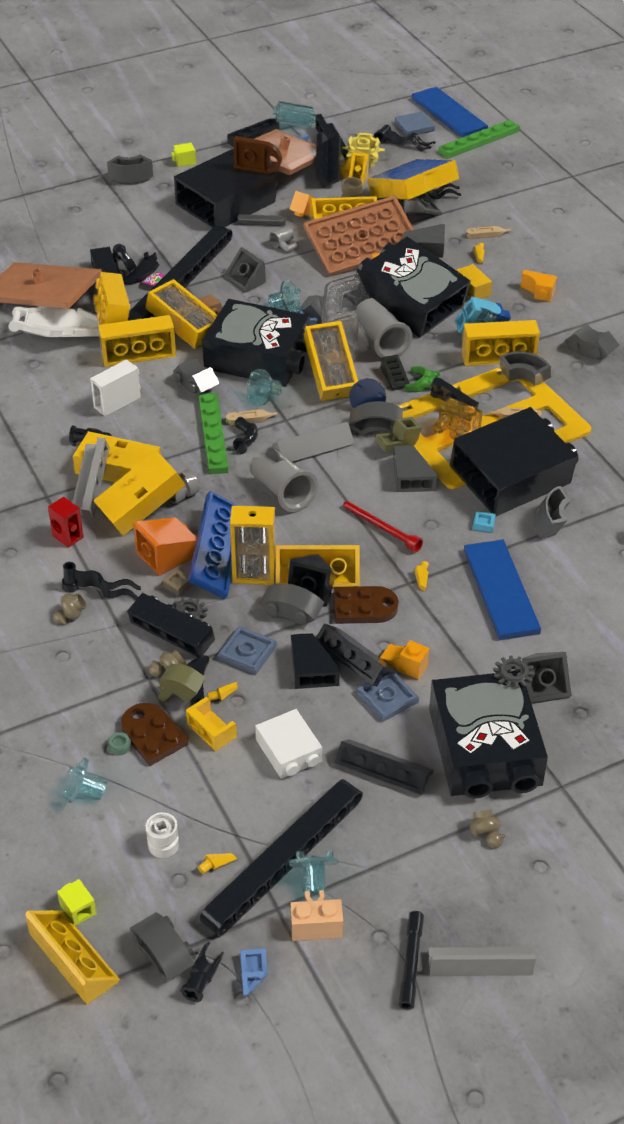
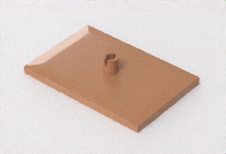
M275 129L255 138L256 140L270 142L280 150L282 163L277 171L287 175H292L316 162V144ZM270 156L272 161L277 162L275 157Z
M396 196L303 223V227L329 277L357 269L365 258L369 257L372 259V254H380L388 243L396 244L400 239H403L405 231L414 230Z
M14 262L0 275V303L69 309L96 282V279L100 277L102 269Z

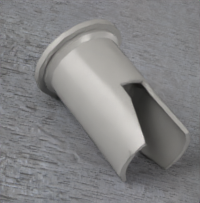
M373 298L365 299L357 306L355 314L363 329L373 341L377 355L382 358L404 354L412 342L410 327L398 322L385 307Z
M277 449L274 450L278 454L279 460L274 465L270 461L253 457L250 463L251 475H254L278 497L279 504L283 509L289 512L301 511L314 500L318 492V481L313 473L300 470Z

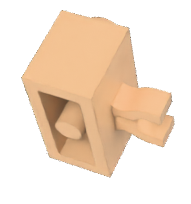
M319 890L317 901H313L310 898V891H305L304 902H290L292 941L343 938L341 899L324 900V890Z

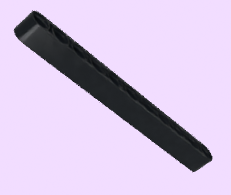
M215 225L151 290L173 279L186 288L229 244L232 239V230ZM148 293L129 311L128 321L155 317L145 308Z

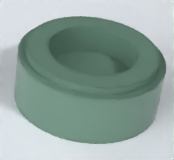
M114 733L108 738V749L114 755H124L131 749V739L126 733Z

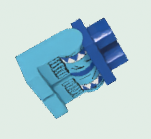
M472 296L455 319L458 333L463 334L464 324L506 322L511 319L509 311L503 310L501 303H494Z

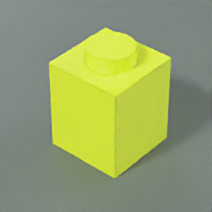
M192 143L173 146L172 160L176 162L178 167L196 164V151Z
M80 879L64 885L62 889L57 891L60 906L75 926L97 914L95 901Z

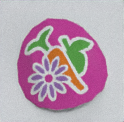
M152 273L143 279L141 283L155 286L164 275L162 273Z

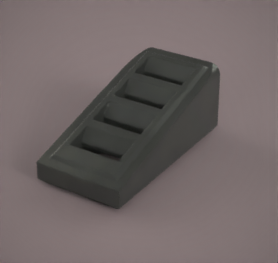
M398 355L381 358V370L392 390L403 389L406 384H410Z

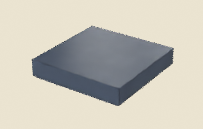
M422 111L395 117V123L406 136L410 133L422 134L435 131V125Z
M239 626L217 654V657L222 662L256 675L277 647V641Z
M386 672L377 687L367 682L356 688V694L382 722L419 703V697L396 673Z

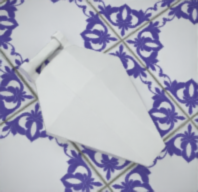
M42 306L34 308L14 307L12 311L13 318L9 323L10 331L17 332L18 330H23V333L49 338L99 337L97 314L78 308L76 311L70 308ZM22 316L25 317L24 321H19Z

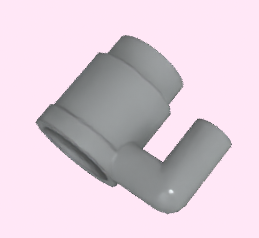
M282 227L270 232L269 239L274 247L280 246L286 253L298 248L296 242L290 245L286 244L294 238L293 230L290 227Z

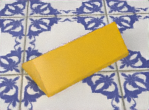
M276 545V584H288L291 559L318 554L332 568L336 576L333 587L360 586V545Z
M62 910L26 912L25 917L30 936L87 1005L118 984L120 981L119 977Z

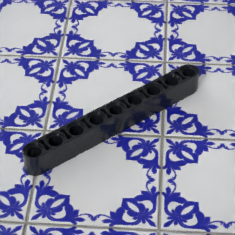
M339 780L204 908L199 920L218 936L224 935L360 803L363 792L346 780Z

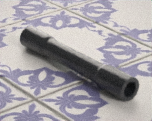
M411 911L408 918L405 964L398 1004L404 1010L413 1009L415 1004L417 964L424 914L419 911Z

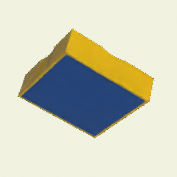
M417 158L367 178L371 197L388 198L396 196L397 199L409 200L458 180L459 175L455 160Z

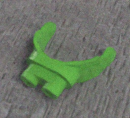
M423 366L411 367L410 371L412 373H420L423 377L414 383L406 384L404 390L423 392L427 388H431L433 379L440 378L439 371L433 372V370H427Z

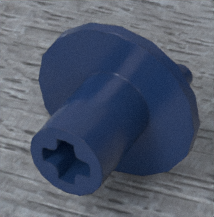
M366 378L359 380L353 385L350 390L349 399L352 407L355 408L368 402H386L387 396L385 389L379 382Z

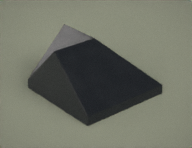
M318 554L291 559L288 584L296 585L312 592L324 601L323 606L327 607L336 578L332 568Z

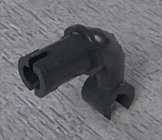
M116 244L113 247V254H115L116 258L123 261L128 272L135 269L136 264L128 256L125 246Z
M238 417L235 420V427L243 431L246 437L236 438L233 441L234 451L238 449L239 454H243L247 451V447L256 441L258 430L256 424L248 422L243 417Z

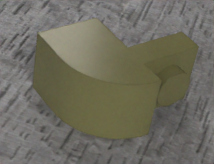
M412 417L396 419L393 431L376 434L375 442L385 452L394 450V446H414L418 441L422 427Z
M171 664L166 668L158 682L160 684L158 688L161 691L157 698L165 702L172 694H175L189 703L198 693L206 677L187 665Z

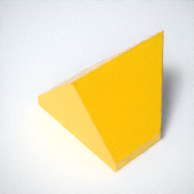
M353 152L340 167V173L343 178H359L363 186L368 176L369 154Z

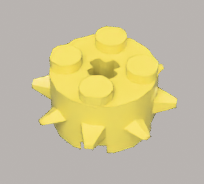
M358 133L357 137L351 136L348 140V146L342 147L348 150L346 155L348 158L353 152L369 154V167L375 166L379 159V152L385 151V149L379 148L381 143L379 138L375 139L373 134Z

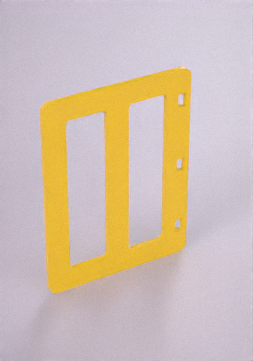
M500 367L452 385L467 396L473 397L510 382L519 381L534 396L506 407L523 409L531 407L539 411L550 410L566 425L554 430L565 443L573 442L591 433L592 427L545 382L534 386L531 382L524 379L509 381L504 374H498L502 372ZM429 393L397 406L403 409L411 408L403 411L402 418L412 417L416 419L450 405L440 398H433ZM488 413L429 437H424L420 433L414 447L436 472L437 478L447 488L456 489L466 484L449 466L450 463L438 451L453 446L454 438L501 418Z

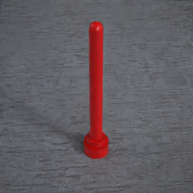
M349 501L343 503L345 509L403 541L408 550L417 553L421 549L423 539L419 536L407 535Z

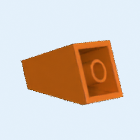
M176 517L136 521L133 523L136 553L158 576L193 559L197 535H193L188 530L186 524L181 523Z

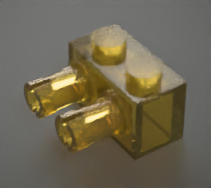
M449 397L440 406L439 419L433 424V430L443 433L447 428L451 430L449 435L452 439L481 428L482 410Z

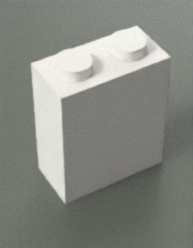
M128 360L90 378L94 408L104 416L141 398L139 369Z
M297 709L255 725L256 741L281 779L293 776L303 769L314 767L322 762V746Z

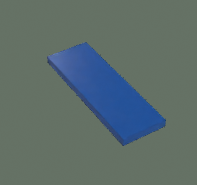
M437 86L412 94V99L462 138L488 128L486 123Z
M209 491L205 498L188 582L225 599L228 596L232 576L231 509L232 506L238 505Z
M504 539L464 545L465 555L498 639L503 640L540 634V624Z

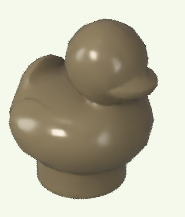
M79 593L62 596L61 605L63 610L56 611L53 615V620L56 624L66 625L68 618L77 619L81 615L82 610L86 608L83 596Z
M176 649L172 653L164 652L160 656V662L152 660V664L149 666V673L153 677H159L163 674L164 668L166 669L169 665H185L186 661Z
M492 809L473 812L474 819L469 825L472 835L478 837L479 834L489 833L486 837L487 845L492 849L499 848L505 835L497 832L500 828V821L497 817L493 816Z

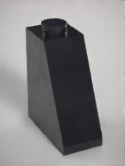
M292 634L291 656L295 689L339 686V667L314 634Z

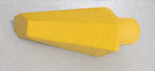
M481 242L473 247L474 255L479 264L483 263L485 251L483 249L484 244Z
M422 561L420 565L414 568L418 587L423 591L426 590L429 574L427 571L429 563L427 561Z
M237 681L217 687V690L208 692L207 697L210 701L216 699L224 700L238 689Z
M232 853L207 854L204 857L205 861L198 866V870L202 874H205L211 868L215 871L222 866L237 861V858Z

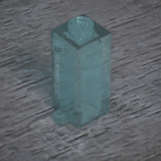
M278 101L277 106L274 107L273 115L276 118V122L308 128L314 125L315 112L313 107Z

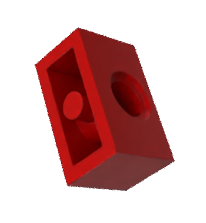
M64 496L48 506L51 531L54 538L68 548L84 538L81 513L78 506Z

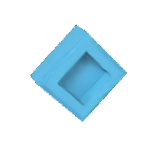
M476 511L473 530L493 533L496 514Z

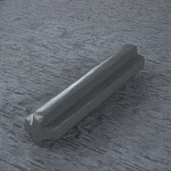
M239 214L237 222L238 224L285 226L286 217Z

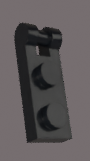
M438 377L433 379L430 395L433 398L442 399L470 419L476 416L479 406L477 401Z

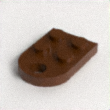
M234 137V168L271 174L278 170L282 163V154L274 144L245 137ZM270 156L275 157L277 162L272 161Z
M381 586L334 587L335 623L387 622L394 618L398 612V597L392 590ZM387 602H388V603H391V604H393V605H391V606H385V605H383V603H387Z
M140 703L133 705L122 716V732L128 735L132 746L149 766L189 745L188 738L164 710L155 704ZM136 714L144 715L142 718L139 719L133 718V716Z

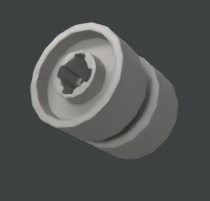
M189 469L179 473L186 486L168 499L173 504L184 500L186 496L190 497L198 493L200 490L196 476Z

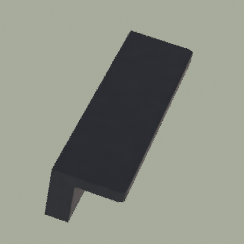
M322 114L315 115V129L318 133L323 132L328 140L340 136L333 123L327 124ZM341 138V153L343 157H347L348 150L342 148L346 145Z
M323 132L317 133L316 179L324 188L340 181L341 138L336 136L328 140Z
M324 623L316 636L317 640L330 655L372 686L377 687L385 672L395 674L397 671L337 627Z
M350 739L341 741L335 764L420 795L424 793L428 777L433 775L434 771L433 769Z

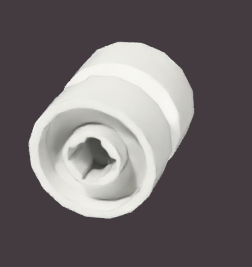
M164 812L150 816L145 825L149 852L157 858H169L179 848L177 820L171 814Z

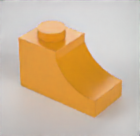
M295 191L289 210L294 211L295 216L303 218L305 215L310 217L311 198L314 197Z
M523 270L520 288L530 291L534 295V299L551 302L556 289L557 276Z
M411 640L405 646L389 644L380 658L398 672L419 680L428 667L430 648Z

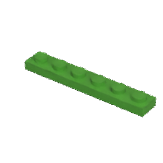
M507 120L439 146L438 152L449 159L517 133L520 126L511 120Z
M217 393L199 394L209 475L228 473Z

